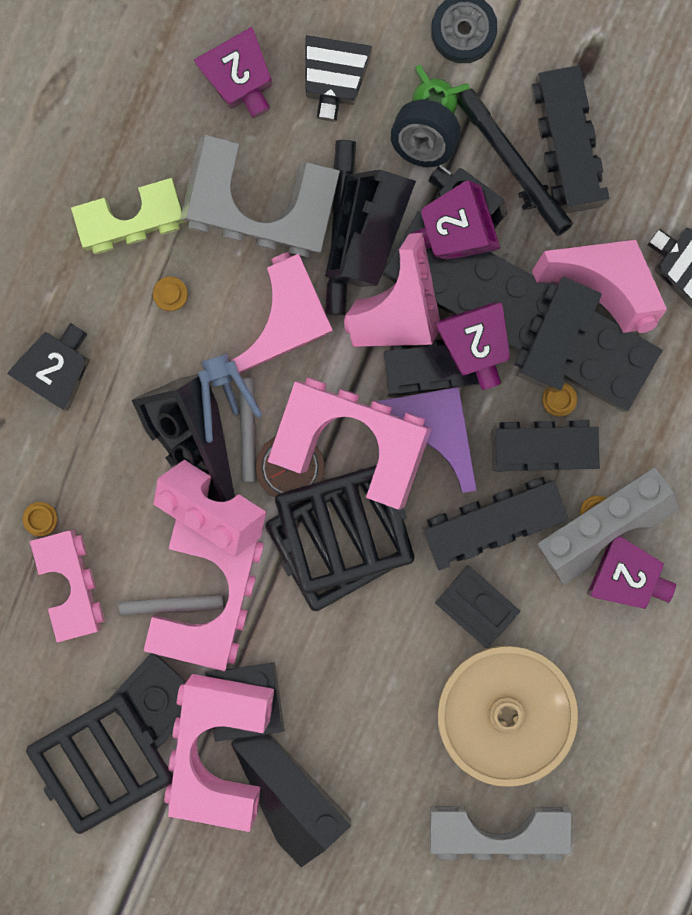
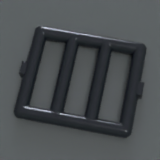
M377 465L276 495L275 504L286 538L282 541L286 553L290 552L300 589L303 593L310 594L413 563L415 556L404 519L407 518L404 508L398 510L387 505L385 507L399 553L380 559L378 557L357 486L372 481ZM342 489L345 491L365 559V563L346 569L324 497L325 494ZM311 499L332 573L315 578L311 577L291 509V504Z
M371 481L360 484L366 496ZM344 489L325 494L326 504L328 502L332 504L365 563L350 508L342 496L345 494ZM311 499L302 501L291 507L295 521L301 520L326 567L332 573L319 526L312 513L314 509ZM368 499L397 550L393 554L399 553L385 504ZM278 514L266 522L265 528L284 560V563L281 565L288 576L292 575L300 589L290 552L286 553L282 540L286 538ZM391 570L334 586L320 595L317 592L305 594L301 591L312 611H320Z
M121 694L115 695L30 744L26 749L28 757L46 784V787L43 789L50 801L55 799L77 834L85 833L170 785L173 780L171 771H169L168 766L153 744L156 738L150 728L144 729L127 699ZM116 711L157 775L141 785L136 780L100 721ZM86 728H89L127 790V793L113 801L107 796L72 736ZM60 744L99 808L83 818L43 754Z

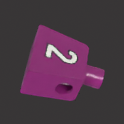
M252 27L194 59L198 70L230 109L244 103L252 118H256L270 109L262 92L273 84Z
M469 180L423 207L421 215L425 227L412 232L423 233L426 250L432 248L436 257L445 260L495 251L501 248L482 187Z
M495 301L434 322L438 333L462 375L476 372L481 390L502 384L496 364L510 360L502 302Z
M618 536L607 544L587 594L597 599L646 609L651 596L669 603L674 595L676 583L659 577L664 563L621 536Z

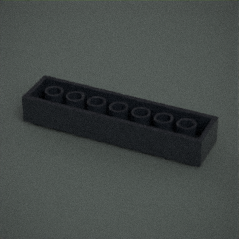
M417 212L383 272V276L395 283L400 271V247L410 233L425 227L421 212ZM432 248L426 250L437 307L454 316L495 301L502 302L509 347L518 353L522 346L529 348L534 335L528 333L537 313L543 316L548 306V302L543 301L549 287L548 284L544 282L537 283L534 276L492 252L445 260L436 257ZM594 312L587 331L576 350L578 351L573 363H570L564 379L622 412H626L632 406L663 350L632 332L623 333L617 323Z

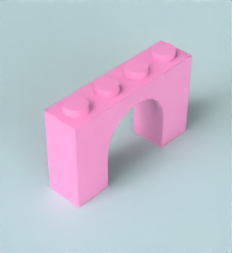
M307 377L305 382H294L267 462L297 473L307 472L323 429L330 422L340 417L358 419L373 431L379 445V460L366 498L398 510L404 508L432 430L431 427L424 425L425 419L405 412L404 418L391 413V406L377 401H372L371 406L358 402L359 395L347 390L339 389L338 394L325 390L326 383Z
M176 519L169 549L206 558L219 566L228 581L229 598L223 612L217 618L206 623L192 624L159 615L152 616L143 651L221 671L227 669L228 663L235 664L239 644L233 642L236 630L243 631L248 610L242 609L245 596H252L256 577L251 576L250 573L253 562L260 563L264 543L257 540L238 556L234 557Z
M192 674L185 685H180L177 705L182 706L181 717L176 718L173 728V738L178 739L177 748L172 750L169 760V771H174L173 780L166 788L164 802L169 804L168 817L246 832L251 831L257 819L261 787L223 780L211 774L199 758L197 743L198 737L202 732L219 726L264 733L270 722L274 689Z

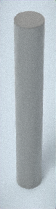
M242 378L254 398V378ZM240 391L242 482H256L254 413Z
M223 595L119 602L120 616L224 608Z

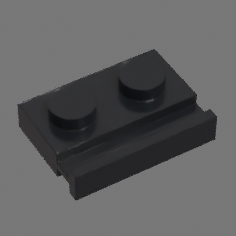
M469 565L464 568L445 592L435 601V604L485 648H489L494 640L500 636L521 612Z

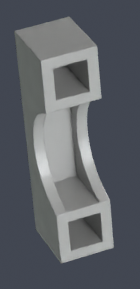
M654 467L539 542L538 546L545 560L564 585L591 568L599 552L616 537L635 528H652L680 510L674 492Z
M430 806L431 854H437V858L445 860L457 859L458 854H472V858L478 860L493 859V854H507V858L512 860L528 859V854H542V859L560 860L563 859V854H571V811L568 807H533L528 819L518 829L509 833L493 834L476 826L468 816L464 806Z

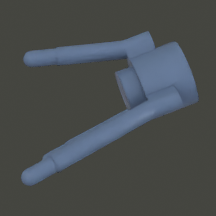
M228 353L201 362L203 371L198 372L202 388L206 441L211 443L213 441L209 381H211L213 388L220 385L223 386L234 415L239 414V409L229 383L233 379L255 416L260 418L262 412L240 376L235 361L230 362Z

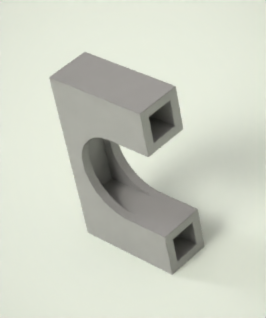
M208 135L199 138L180 220L189 222V229L209 233L210 228L222 230V237L236 241H242L243 236L256 239V246L276 250L277 245L290 248L289 254H299L302 258H309L310 253H321L339 170L309 162L299 164L287 209L272 222H256L247 218L238 210L231 195V178L239 144Z

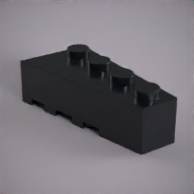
M580 65L540 72L536 77V83L531 84L534 104H540L543 117L538 118V128L541 139L547 138L549 152H544L546 169L548 173L553 172L556 186H551V197L556 199L566 214L602 207L610 197L608 188H600L599 185L602 182L604 170L601 157L593 155L592 148H596V135L592 121L586 120L585 114L589 113V104Z
M544 476L524 483L526 490L513 494L510 488L492 495L494 501L483 506L480 505L478 500L459 507L461 514L448 518L447 514L443 513L427 519L429 526L422 528L437 569L440 571L450 567V562L468 560L483 553V550L487 548L501 547L517 540L516 538L523 535V537L569 520L555 481L550 480L546 482Z

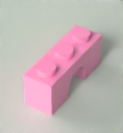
M183 460L160 476L157 480L153 505L227 553L236 557L261 538L266 511L239 494L226 502H216L208 499L211 476L186 460Z
M75 529L30 541L38 575L58 572L68 579L71 586L70 596L67 601L48 609L56 642H62L101 630L100 623L105 622L100 602L94 603L91 589H95L96 586L91 569H85L82 556L87 555L82 535L76 536Z

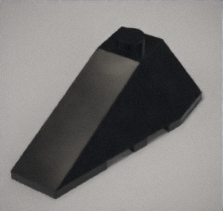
M198 374L177 379L134 398L132 403L146 433L152 441L157 438L169 455L165 458L171 467L186 460L211 476L208 499L216 502H226L233 499L235 494L220 412L210 384L213 441L211 443L206 441L202 388Z
M271 734L238 738L231 742L250 785L261 787L259 804L277 843L300 867H303L323 853L351 827V818Z

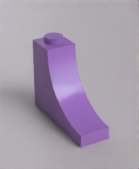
M459 387L377 401L391 406V413L404 418L405 412L424 418V425L432 428L427 445L439 452L452 467L459 482L461 493L477 491Z

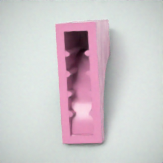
M423 233L409 234L400 247V271L397 282L381 294L365 299H356L349 312L346 313L344 327L346 333L350 334L353 347L433 344L438 335L434 322L439 321L440 317Z
M636 240L544 251L532 270L537 283H551V281L558 283L559 279L564 276L602 293L599 303L611 313L623 333L634 331L646 333L653 330L667 310Z
M286 252L271 259L273 265L267 267L273 294L271 313L265 329L256 342L247 351L231 360L235 361L239 374L333 333L299 254L292 256L289 252Z

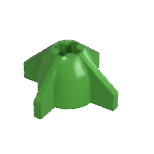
M421 64L416 66L415 71L421 83L413 92L412 101L423 99L435 101L447 107L454 114L457 106V97L470 89L469 84L466 83L452 87L450 83L443 79H429Z

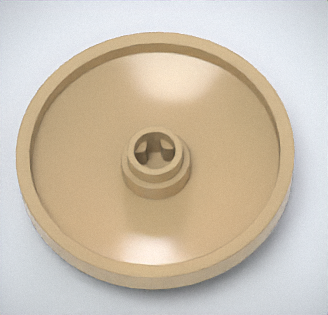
M501 645L474 653L453 670L441 691L437 717L442 742L450 757L463 771L487 784L514 787L529 784L543 778L563 761L575 739L578 725V708L575 694L569 681L552 661L528 648Z

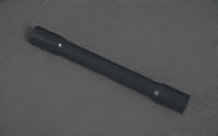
M471 88L460 94L457 98L458 105L473 125L478 127L534 202L539 214L554 234L559 236L572 227L573 222L556 199L550 196L491 117L490 111L476 92Z
M335 141L334 169L340 172L333 202L331 245L345 176L354 174L356 141ZM329 278L326 289L325 314L346 315L347 283Z

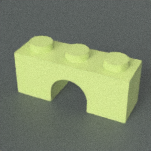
M169 178L139 187L142 200L141 209L134 218L129 220L115 218L111 212L109 202L105 198L71 207L83 249L86 251L92 250L93 254H100L114 249L112 244L126 240L127 245L146 240V234L159 230L160 235L180 230L179 224L186 221L180 220L182 206L173 179Z

